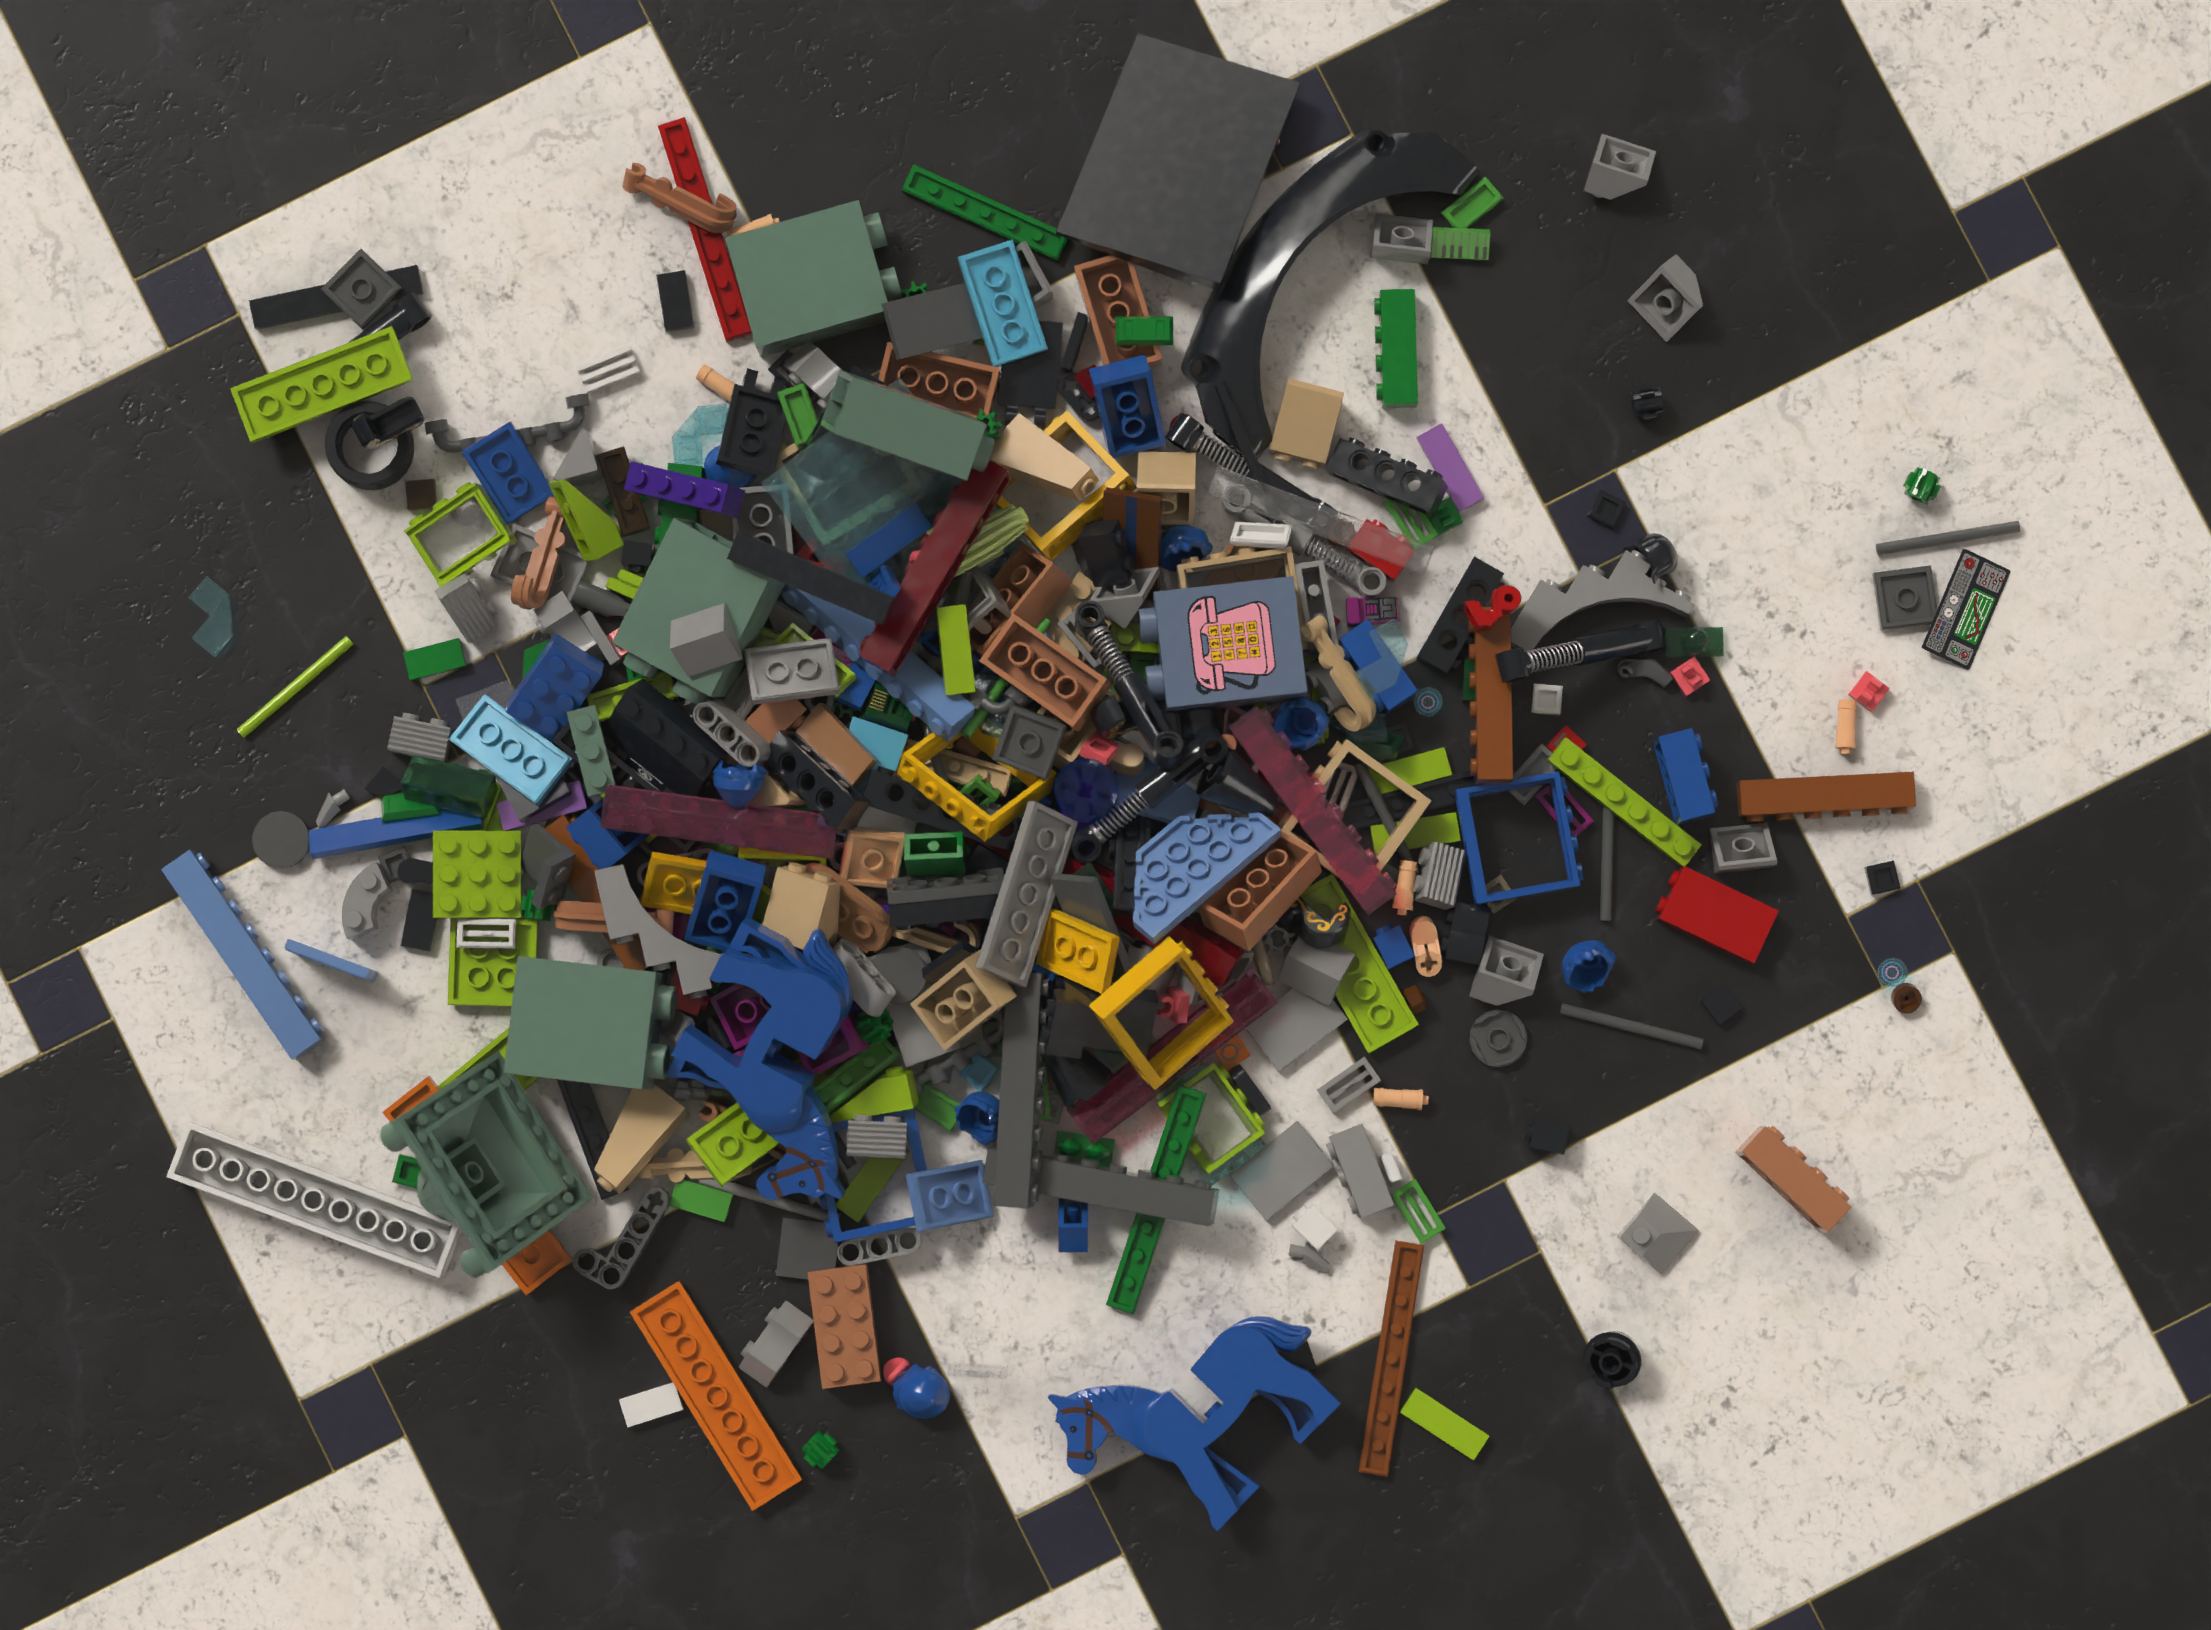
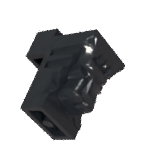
M1055 975L1052 989L1054 992L1053 999H1048L1046 1004L1045 1016L1049 1017L1047 1026L1042 1025L1040 1033V1043H1044L1045 1053L1047 1055L1081 1059L1083 1047L1122 1052L1089 1007L1101 993L1061 975ZM1144 989L1115 1014V1017L1143 1055L1148 1053L1158 1008L1156 990Z

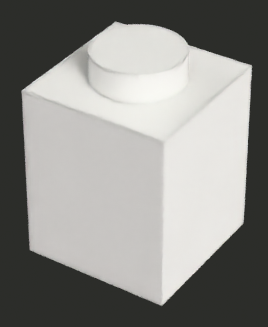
M1304 1205L1292 1217L1296 1221L1292 1226L1316 1250L1338 1230L1314 1205L1309 1209Z

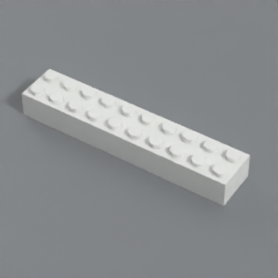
M187 1122L166 1176L437 1278L445 1277L462 1231L454 1221L450 1222L427 1212L423 1207L193 1122Z

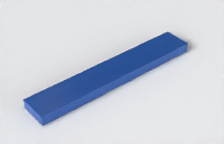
M479 800L441 806L439 807L440 815L390 822H382V817L308 830L310 855L312 859L430 839L433 838V831L483 829L481 804Z

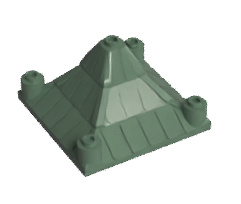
M499 1051L469 1069L466 1073L401 1116L384 1125L380 1132L383 1145L390 1151L398 1152L408 1146L414 1152L421 1170L417 1180V1197L420 1204L427 1212L450 1222L454 1221L464 1232L465 1236L469 1238L473 1247L463 1252L461 1265L468 1275L475 1278L499 1267L593 1199L515 1075L504 1073L505 1060Z

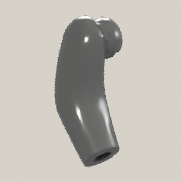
M1649 657L1626 658L1621 660L1617 666V671L1622 678L1648 677L1663 688L1673 679L1672 675L1656 659Z

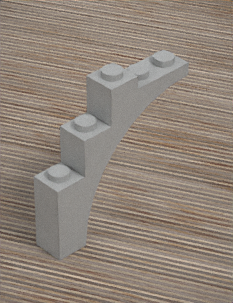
M1626 550L1609 579L1603 577L1605 572L1598 567L1583 565L1566 594L1561 592L1562 587L1550 579H1547L1546 582L1540 580L1511 628V647L1514 649L1523 648L1525 651L1533 650L1541 638L1558 623L1579 611L1600 604L1621 601L1647 603L1666 608L1685 618L1690 614L1695 604L1690 602L1691 597L1678 589L1673 592L1666 588L1665 585L1667 583L1661 578H1658L1654 584L1652 575L1651 577L1645 575L1650 568V564L1646 562V557L1638 551L1632 550L1630 553Z
M623 864L594 871L610 940L616 939L617 944L634 941L633 935L639 934L647 968L653 967L654 972L671 968L670 962L676 961L683 995L689 994L690 1000L708 996L706 990L712 989L709 978L721 954L696 948L675 938L658 925L641 906L634 894Z

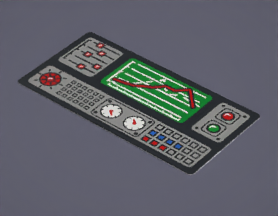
M1965 548L1962 549L1922 648L1969 670L2009 577L2010 570Z

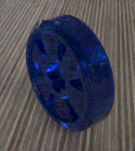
M1080 758L1068 763L1059 772L1055 781L1054 793L1059 808L1066 816L1078 822L1090 823L1098 821L1112 812L1119 799L1120 787L1117 776L1109 765H1104L1100 761L1091 758ZM1083 782L1086 786L1092 785L1091 798H1089L1088 794L1085 796L1081 794V791L1084 789Z

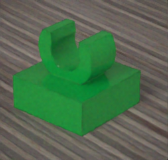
M1451 497L1441 501L1434 518L1426 515L1438 536L1463 524V520Z

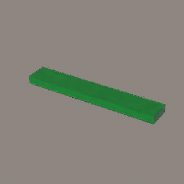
M914 164L901 189L905 194L1005 239H1013L1014 243L1020 244L1026 241L1032 251L1057 262L1068 240L1057 235V229Z

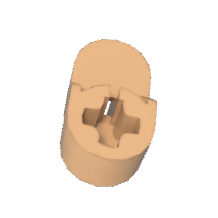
M1418 916L1411 921L1409 926L1410 941L1415 956L1414 963L1421 975L1431 977L1436 975L1442 967L1437 929L1431 918Z

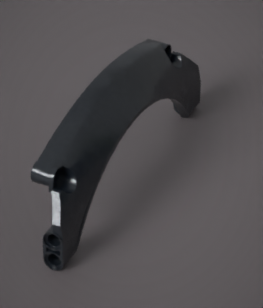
M1366 129L1344 142L1307 170L1267 209L1250 229L1234 252L1219 291L1212 290L1181 363L1183 375L1198 383L1195 387L1205 423L1213 429L1212 432L1217 438L1235 451L1236 454H1240L1241 458L1244 456L1214 385L1225 381L1258 460L1272 442L1271 430L1264 411L1260 383L1262 338L1274 296L1284 276L1299 254L1331 223L1346 213L1371 201L1390 195L1423 191L1462 195L1480 172L1469 159L1435 132L1391 133L1388 136L1381 130ZM1373 135L1376 140V145L1372 150H1370V148L1368 147V139L1370 136ZM1200 360L1202 370L1198 375H1195L1193 365L1196 361Z

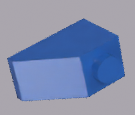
M1059 1198V1252H1088V1203Z

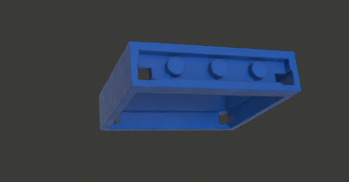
M1559 771L1513 779L1511 784H1484L1454 791L1475 905L1577 888L1580 886L1579 880H1584L1581 863H1576L1574 852L1578 851L1576 834L1571 835L1569 823H1573L1572 810L1570 806H1565L1563 796L1568 794L1565 777L1560 778ZM1550 784L1567 880L1487 894L1469 798Z
M908 1109L873 1115L872 1121L884 1122V1116L904 1117L905 1123H907V1134L915 1172L927 1170L915 1110ZM848 1120L832 1123L834 1132L847 1130ZM828 1193L819 1196L821 1208H827L830 1219L824 1221L827 1237H833L834 1243L915 1226L914 1217L841 1232L834 1196Z

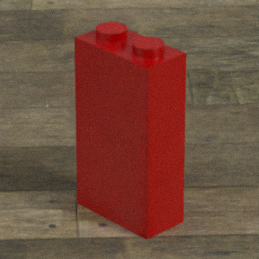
M1685 866L1681 867L1679 871L1674 870L1667 884L1671 887L1667 898L1664 896L1660 898L1655 912L1659 913L1656 920L1750 965L1754 964L1779 911Z

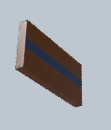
M1106 487L1103 496V521L1119 519L1121 528L1127 535L1129 553L1135 560V570L1159 567L1161 571L1162 497ZM1161 572L1145 599L1152 600L1153 593L1160 591Z

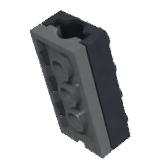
M1003 868L978 870L976 874L911 876L887 879L891 927H897L898 930L913 929L914 925L926 924L927 927H939L944 925V922L955 921L956 924H969L973 922V919L985 918V921L990 922L1004 879Z

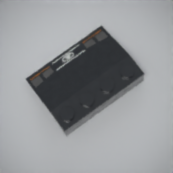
M645 679L628 687L614 708L603 732L606 747L687 816H689L706 791V784L712 777L713 770L717 767L718 762L721 760L725 761L730 755L703 731L692 717Z

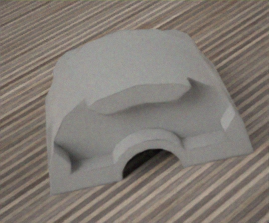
M1318 657L1304 666L1306 684L1311 689H1318L1321 694L1319 704L1326 713L1333 717L1340 707L1350 706L1331 678L1330 669L1322 667Z

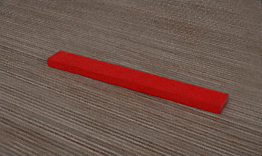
M685 117L658 125L676 186L712 204ZM688 221L726 342L752 335L741 292L722 233L707 231Z

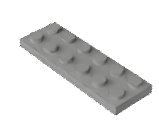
M1028 801L976 968L1013 985L1026 988L1055 897V891L1050 878L1056 873L1062 874L1078 824L1077 821L1036 801Z

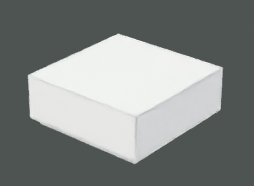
M1534 683L1531 713L1560 716L1563 686Z
M1392 1152L1381 1155L1380 1159L1389 1182L1393 1183L1401 1180L1402 1177Z

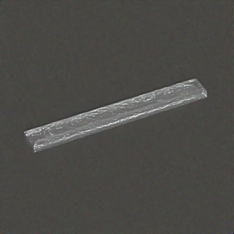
M1217 466L1207 492L1211 496L1422 575L1426 572L1434 547L1220 466Z

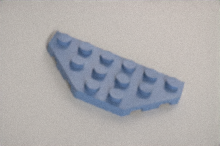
M1249 813L1248 817L1214 814L1208 815V818L1191 819L1190 815L1175 818L1136 851L1134 928L1152 943H1157L1282 836L1281 829L1262 813Z

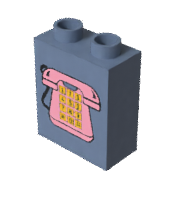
M1294 576L1156 591L1153 593L1152 598L1153 607L1138 609L1142 644L1157 642L1160 665L1145 667L1146 685L1155 701L1164 700L1165 711H1180L1197 707H1217L1219 709L1289 701L1299 697L1305 698L1307 684Z

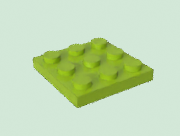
M433 831V918H521V831Z
M451 918L447 1005L512 1007L518 956L537 958L539 920L516 919V949L457 948V918ZM468 918V919H486V918ZM464 925L463 930L509 931V926ZM463 936V942H509V937Z

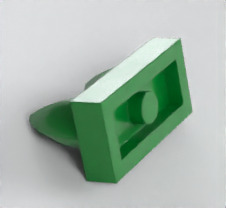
M1057 1131L1054 1153L1071 1156L1070 1161L1081 1163L1082 1159L1099 1161L1098 1166L1109 1168L1112 1162L1115 1139Z

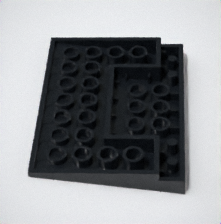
M1138 33L1056 234L1191 285L1193 281L1219 291L1297 96L1300 82Z

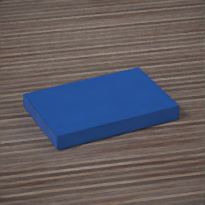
M511 421L461 451L507 525L543 504L549 497H554L548 484V479Z

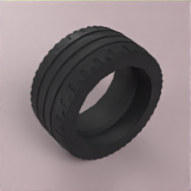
M365 401L349 405L332 419L327 429L325 452L328 462L334 472L353 487L363 490H380L392 486L407 473L412 463L414 439L412 432L409 430L397 437L396 455L391 463L379 472L371 474L358 472L351 468L344 459L342 451L343 439L352 427L353 420L361 413L368 416L375 414L387 407L384 404Z

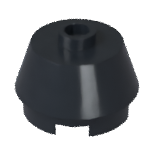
M1610 1331L1601 1333L1593 1337L1585 1347L1583 1359L1586 1370L1590 1374L1591 1379L1602 1387L1612 1389L1624 1386L1632 1382L1641 1369L1640 1352L1633 1339L1623 1332Z

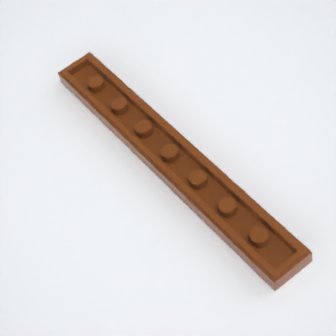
M1395 1240L1358 1472L1388 1477L1424 1245Z

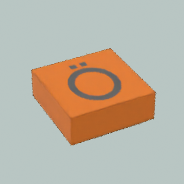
M1236 1031L1211 1046L1227 1071L1251 1056Z

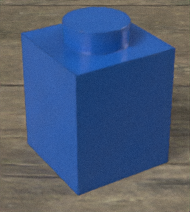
M1390 923L1376 930L1378 936L1372 940L1388 970L1415 957L1400 925L1393 928Z

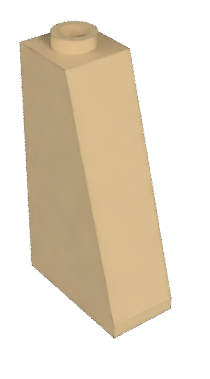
M1020 413L999 434L1001 439L995 438L994 447L989 460L1008 469L1012 478L1079 502L1085 495L1090 494L1094 490L1096 483L1099 481L1091 467Z
M655 1083L653 1084V1090L632 1088L594 1169L599 1177L597 1180L598 1184L608 1192H611L613 1189L618 1194H621L687 1119L689 1115L685 1107Z

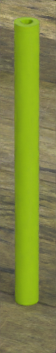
M347 636L340 640L237 729L243 738L249 735L354 645V643Z

